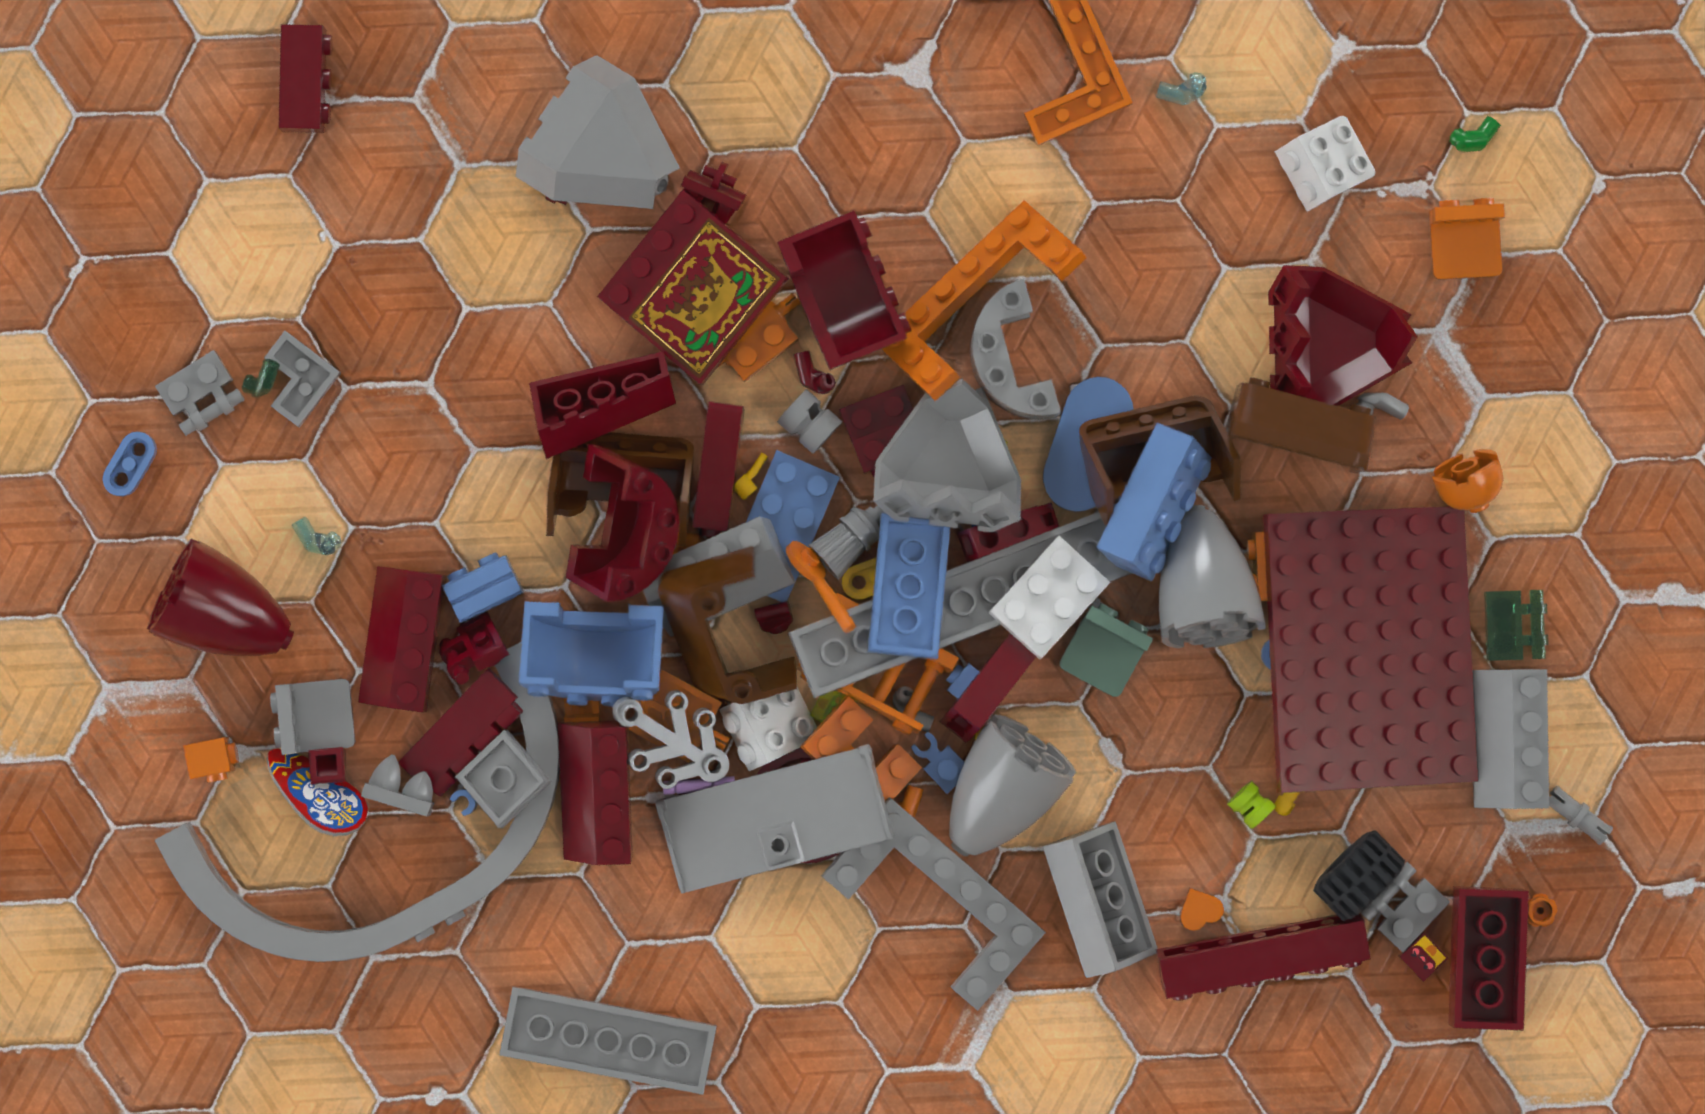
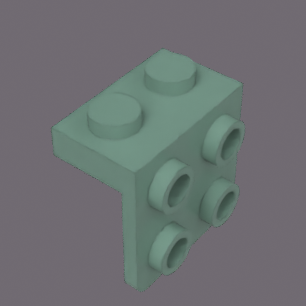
M1100 603L1098 608L1089 606L1059 665L1064 671L1112 697H1118L1122 693L1143 652L1148 650L1153 638L1147 636L1149 629L1133 620H1130L1128 625L1116 619L1117 611Z

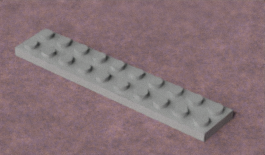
M1094 513L946 571L939 649L1000 626L1001 624L989 614V611L1058 536L1062 537L1108 581L1112 582L1132 574L1116 567L1096 548L1106 529L1100 513ZM872 600L847 610L856 624L855 629L849 633H844L834 616L789 632L788 635L814 698L917 658L868 652Z

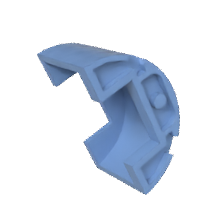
M525 602L519 684L528 689V695L546 697L550 695L567 698V703L571 705H587L588 700L601 701L602 705L613 707L615 702L622 697H631L632 699L642 701L653 700V695L659 691L664 606L629 605L628 613L563 611L560 603Z

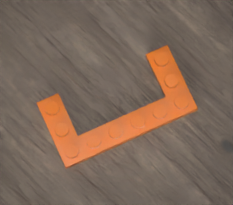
M1048 0L1086 86L1024 113L1037 146L1133 104L1087 0Z
M1025 200L905 312L911 328V332L906 334L907 339L881 349L934 401L959 380L960 376L925 341L1013 257L1025 248L1060 281L1068 277L1087 259L1080 248Z

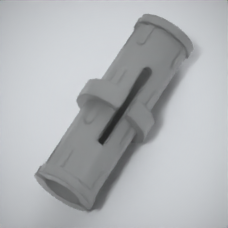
M1558 785L1550 792L1552 796L1549 797V806L1568 820V825L1572 828L1577 826L1599 845L1607 839L1605 835H1610L1613 827L1590 812V807L1586 803L1580 804Z

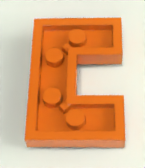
M846 696L800 747L813 760L852 750L854 748L851 744L869 726L873 719L850 696ZM894 744L875 765L884 800L886 801L889 797L894 799L922 768L899 744Z

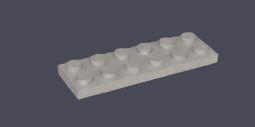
M513 986L499 1055L703 1095L717 1025Z

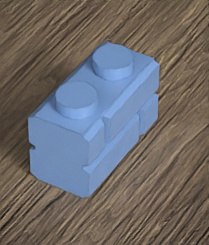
M497 552L480 559L478 561L479 568L468 573L464 567L447 576L449 582L442 586L460 623H464L525 593L506 555L498 557Z

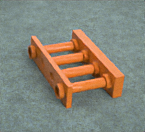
M836 593L846 610L859 605L845 596ZM942 648L939 649L937 660L920 658L925 661L924 666L926 669L902 713L884 704L905 663L885 670L872 697L854 688L855 683L836 691L845 696H850L854 701L892 720L893 724L891 726L899 732L909 736L911 732L918 734L923 724L914 719L938 674L942 675L944 671L950 674L959 658ZM799 662L797 670L802 672L800 678L807 682Z

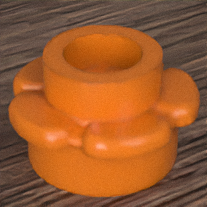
M1534 894L1533 898L1528 901V923L1534 927L1539 925L1547 927L1554 922L1557 913L1555 901L1549 899L1546 894ZM1539 907L1543 908V913L1541 914L1537 913Z

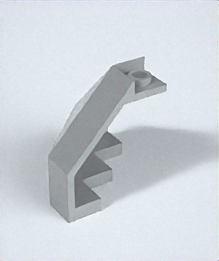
M596 55L572 67L566 76L570 83L559 99L555 96L552 97L538 118L543 123L533 138L530 139L526 136L520 145L516 177L555 201L653 209L655 196L666 191L669 182L668 174L680 169L635 78Z
M960 379L936 401L925 393L875 462L874 503L893 520L908 522L909 517L929 519V525L957 528L958 523L978 525V531L994 532L1020 521L1021 478L983 387L974 390L967 382Z

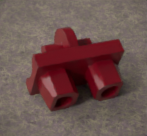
M722 161L718 170L705 165L702 174L689 170L687 176H684L681 186L700 203H702L704 197L716 201L712 213L726 224L734 212L738 211L747 195L733 189L737 178L726 174L729 164Z

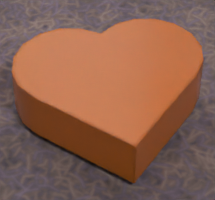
M1189 887L1180 912V921L1188 930H1200L1206 922L1213 923L1221 919L1224 913L1223 904L1215 896Z

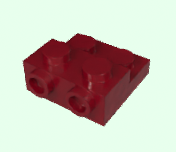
M904 384L839 409L864 474L871 471L872 476L875 477L876 460L913 410Z

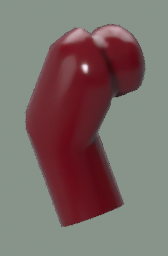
M810 350L793 354L799 381L802 386L817 394H827L834 389L836 384L834 376L814 368Z

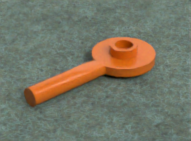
M792 541L786 547V554L792 565L805 578L813 582L819 595L844 633L854 630L856 627L855 622L824 579L826 571L817 553L798 541Z

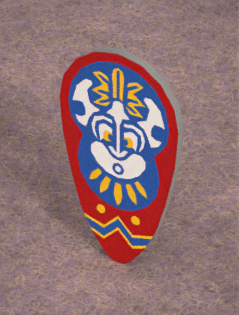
M272 749L268 752L267 764L274 783L294 811L310 827L320 833L331 836H347L358 831L366 821L368 807L365 798L361 797L358 789L347 781L311 785L309 758L297 753L282 755L281 749Z

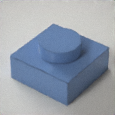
M969 663L964 668L958 664L946 679L950 683L946 690L956 698H959L979 671Z

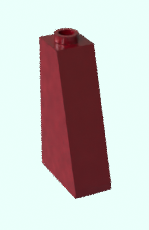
M708 402L693 519V528H699V535L714 537L719 535L720 532L728 531L745 413L743 406Z
M1009 633L939 722L967 743L983 727L1036 656Z

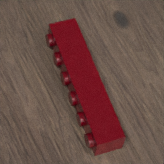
M1361 913L1345 921L1336 914L1155 949L1163 992L1166 999L1172 998L1175 1001L1187 1000L1193 994L1201 992L1208 994L1222 993L1226 991L1227 987L1237 985L1245 988L1254 987L1263 980L1273 978L1276 981H1285L1292 979L1295 976L1294 974L1304 972L1321 974L1328 971L1330 967L1340 965L1345 968L1357 967L1362 964V961L1371 960L1365 921Z

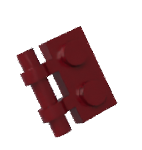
M487 611L457 628L459 636L452 640L445 638L441 640L439 645V654L442 661L447 664V671L450 677L459 684L468 682L469 669L473 666H476L480 672L487 667L498 664L503 658L510 655Z

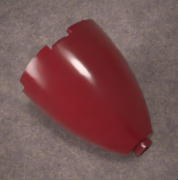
M190 539L173 565V572L157 598L147 626L149 632L174 644L220 655L262 656L276 654L280 648L286 650L293 638L294 631L289 630L291 626L290 620L269 591L244 568L221 552L200 541Z

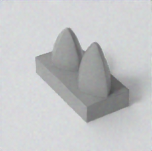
M393 754L385 758L376 767L369 783L364 784L361 797L427 817L431 816L434 802H432V783L428 774L425 771L416 774L406 783L402 793L398 792L401 781L400 767L396 756Z

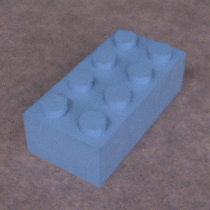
M1156 424L1096 547L1116 567L1150 581H1153L1156 573H1160L1163 569L1168 547L1171 542H1175L1181 531L1180 523L1185 512L1193 507L1196 500L1195 492L1199 483L1208 476L1211 468L1210 461L1212 457L1194 437L1162 424Z

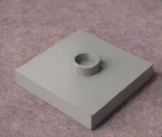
M503 730L455 776L498 828L505 827L552 782L508 730Z

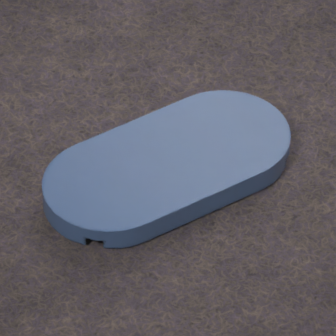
M1105 377L1086 379L1072 389L1065 402L1043 470V483L1047 494L1057 506L1065 510L1080 512L1096 506L1091 496L1079 440L1080 426L1091 419L1134 410L1132 399L1127 390L1112 379Z

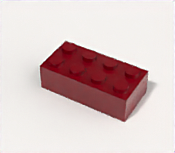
M1453 886L1448 1024L1453 1028L1524 1031L1529 891L1517 888Z

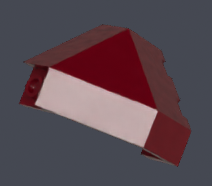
M1283 265L1268 291V305L1274 306V326H1269V354L1275 355V375H1270V389L1340 406L1412 364L1407 354L1418 338L1407 322L1412 314L1325 267Z

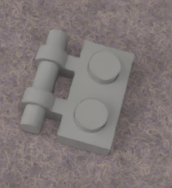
M215 350L155 386L173 416L178 415L184 410L189 414L190 418L179 424L185 436L195 430L202 431L209 426L208 422L223 413L228 415L235 410L234 406L245 400L238 388L229 394H226L222 387L233 381V378ZM213 394L216 402L200 411L196 403Z
M1408 862L1404 864L1402 871L1369 906L1360 912L1369 921L1380 912L1385 919L1376 928L1401 952H1404L1450 903L1425 878H1422L1413 887L1408 880L1417 870ZM1401 889L1406 896L1394 909H1391L1387 903Z

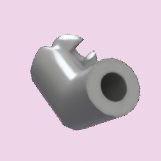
M1363 393L1357 398L1359 402L1356 405L1370 408V415L1373 414L1374 408H1377L1402 420L1409 410L1408 404L1388 393Z

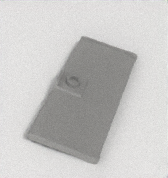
M870 745L859 746V748L669 799L657 800L656 809L662 823L681 894L893 839L894 834Z

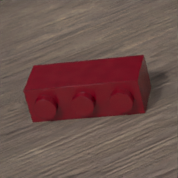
M281 24L278 128L282 132L324 133L325 124H330L331 107L330 103H325V90H331L332 83L331 69H326V55H332V35H327V30L323 25Z

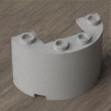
M1022 278L1000 289L982 309L970 342L971 365L979 386L983 387L986 396L1005 411L1027 419L1042 420L1056 418L1061 414L1052 379L1021 388L1017 387L1001 328L1002 325L1030 318L1029 313L1033 312L1025 279Z

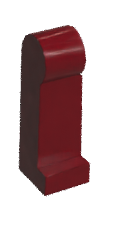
M1052 502L1038 507L1034 506L1020 512V521L994 532L978 531V526L958 532L957 535L968 563L1060 526Z

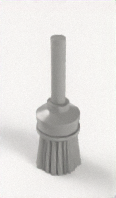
M878 505L874 508L870 506L866 510L852 507L845 517L842 516L839 519L841 522L839 525L808 546L817 553L824 567L839 580L864 550L868 552L871 546L876 541L878 542L880 517L882 513L886 512Z

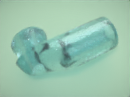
M1195 72L1190 74L1189 79L1179 86L1160 81L1156 98L1180 105H1187L1204 94L1207 89L1206 77L1201 73Z
M303 517L291 525L309 552L327 556L334 554L335 550L341 547L342 541L337 533L330 532L327 535L315 532L307 517Z

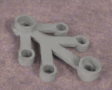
M672 690L665 697V705L670 709L674 732L643 714L642 706L635 699L622 697L615 702L612 713L617 722L626 727L636 725L666 744L647 750H632L628 754L627 762L635 771L642 772L652 763L684 755L694 762L673 769L669 766H663L656 771L655 780L661 787L671 789L678 781L700 776L707 782H716L727 774L729 759L722 750L716 748L712 728L715 725L716 717L709 709H697L692 718L693 723L699 728L701 750L691 744L685 714L688 698L681 691ZM676 696H681L680 705L672 707V699ZM629 708H634V716L626 719L625 711ZM708 713V722L706 724H700V716L702 714ZM637 755H643V763L639 766H635V757ZM712 760H717V768L713 771H709V763ZM666 772H671V780L667 783H663V774Z

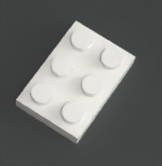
M1058 536L989 611V614L1040 660L1108 586L1110 581L1062 537Z

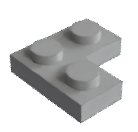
M284 331L264 357L291 378L271 407L300 428L340 376L341 372L290 333Z

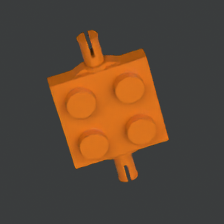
M792 292L777 305L771 301L719 366L725 363L732 367L742 380L746 382L799 341L788 326L785 315L801 304Z
M661 669L659 691L653 695V700L636 701L642 706L643 714L674 732L670 709L665 705V697L672 690L681 691L688 698L685 714L691 744L699 747L701 745L699 728L693 723L692 719L694 712L699 708H707L716 715L722 702ZM676 696L672 699V707L680 705L681 696ZM708 713L702 714L700 716V724H706L708 722ZM636 725L628 729L657 746L666 745ZM713 729L714 739L716 737L728 743L730 737ZM715 739L716 747L724 750L726 745ZM679 756L680 759L688 763L690 762V759L686 756Z

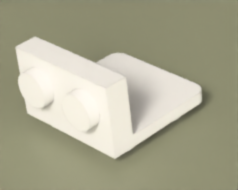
M1339 116L1302 134L1275 151L1282 168L1285 170L1307 212L1375 175V169L1345 116Z
M798 687L795 690L746 704L733 702L719 709L723 717L724 727L731 733L738 748V756L746 765L748 771L761 767L800 748L817 728Z

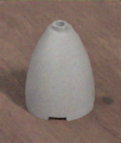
M1203 505L1193 506L1191 510L1185 512L1180 523V534L1175 542L1170 543L1165 554L1166 562L1161 570L1159 618L1162 642L1166 646L1179 649L1184 647V642H1189L1191 645H1203V648H1212L1252 638V630L1256 628L1258 630H1265L1266 628L1261 599L1251 569L1237 541L1215 513L1211 510H1206Z
M993 715L987 721L969 751L958 777L950 812L949 837L953 841L951 844L953 849L963 856H968L969 854L979 855L995 849L1028 829L1059 800L1073 782L1072 777L1076 773L1070 761L1050 742L1045 745L1039 738L1027 732V726L1006 716Z

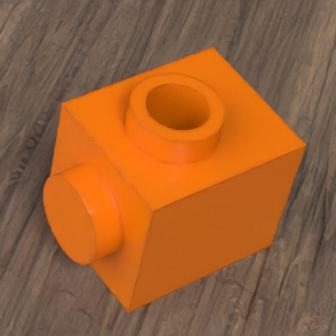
M229 736L183 745L189 779L206 776L207 783L228 779L226 772L234 771V763H239L236 743H230Z

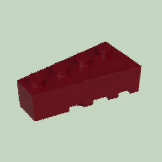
M664 351L529 383L537 430L546 459L676 404Z

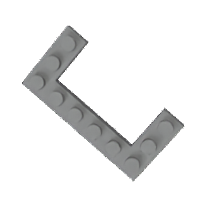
M889 797L885 804L894 838L841 852L821 876L849 900L895 847L995 934L950 986L978 1011L1046 932Z

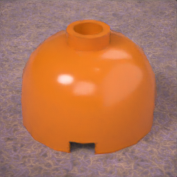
M1490 449L1473 450L1475 457L1463 460V454L1456 455L1442 462L1434 469V476H1432L1434 485L1440 498L1448 506L1458 510H1469L1471 513H1477L1487 509L1489 503L1497 497L1502 489L1504 478L1497 453Z

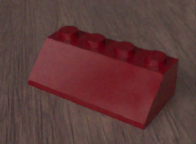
M377 566L358 703L421 713L427 712L444 595L442 585L445 584L446 575Z
M616 720L558 722L564 860L591 865L631 864L633 845L630 772L627 762L629 754L628 727L621 725Z

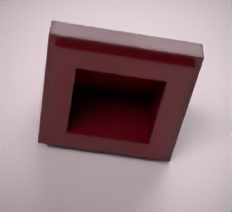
M344 747L308 750L311 785L346 782V749Z

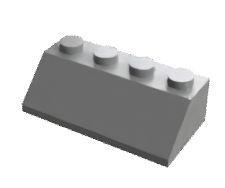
M759 516L673 554L660 576L643 592L650 606H663L658 595V582L663 573L749 546H753L755 550V578L723 587L726 594V605L722 612L707 618L708 621L796 582L771 520ZM664 610L663 627L669 636L673 637L674 634Z
M1547 669L1472 670L1478 782H1473V807L1497 809L1549 808Z
M1116 821L1043 846L1086 978L1116 972L1156 954L1155 949L1158 948Z

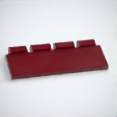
M488 668L398 763L411 777L425 771L431 780L433 792L440 797L443 796L457 781L455 773L458 774L479 754L472 745L479 751H482L502 732L495 721L502 728L507 729L523 713L522 708L514 702L518 696Z

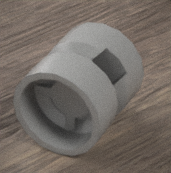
M806 389L777 422L791 435L799 434V442L814 454L843 421L829 409L822 410L820 408L821 402Z

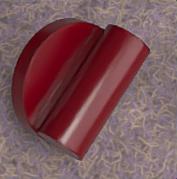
M789 601L754 609L756 620L764 632L780 634L786 631L793 622Z

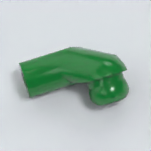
M1487 116L1477 130L1464 131L1461 128L1454 130L1450 135V143L1461 152L1481 151L1487 146L1501 125L1492 117Z

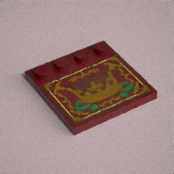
M682 190L597 297L661 352L664 351L671 361L699 385H704L789 280V277L689 192Z

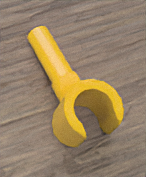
M762 452L750 470L738 479L734 486L735 492L742 500L747 499L758 489L751 480L757 475L768 459V456Z

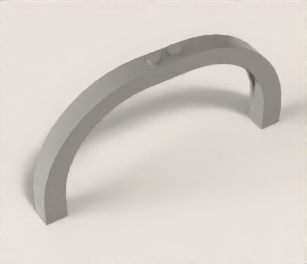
M522 642L508 648L507 650L510 655L503 658L495 667L503 682L518 696L514 702L523 710L519 717L524 730L526 752L552 782L515 816L509 830L497 848L471 873L380 922L348 930L326 931L307 929L274 919L259 911L239 896L219 874L191 822H188L154 840L182 890L200 911L231 936L273 955L305 961H343L369 956L385 951L412 937H415L416 941L419 942L435 933L432 926L444 920L448 926L465 917L464 909L487 896L503 883L524 861L546 825L558 786L560 764L557 716L550 695L546 697L528 695V689L519 684Z

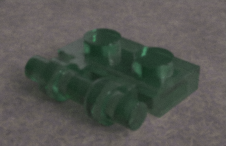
M1521 590L1484 592L1487 661L1523 660V646H1532V659H1546L1545 645H1549L1548 634L1545 635L1544 614H1548L1547 603L1544 604L1543 590H1529L1530 604H1521ZM1530 614L1531 635H1522V615Z

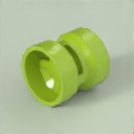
M1253 781L1242 787L1227 803L1234 812L1242 814L1244 823L1250 829H1253L1262 822L1276 807L1269 798L1262 797L1259 793V787Z

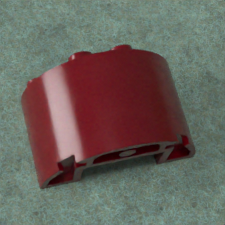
M855 210L777 242L819 348L823 352L829 370L907 339L906 334L911 332L905 313L897 314L895 307L899 303L892 286L885 288L881 275L886 274L879 255L872 257L866 238L871 237L872 234L865 217L858 219Z
M589 444L583 478L594 482H612L601 545L571 544L565 578L606 602L619 601L640 593L651 585L663 572L671 560L676 547L679 533V512L672 491L659 476L605 447Z

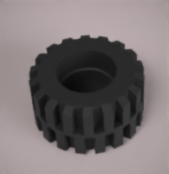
M1376 830L1367 832L1349 846L1324 871L1317 880L1313 891L1343 921L1351 919L1369 906L1402 871L1405 859Z

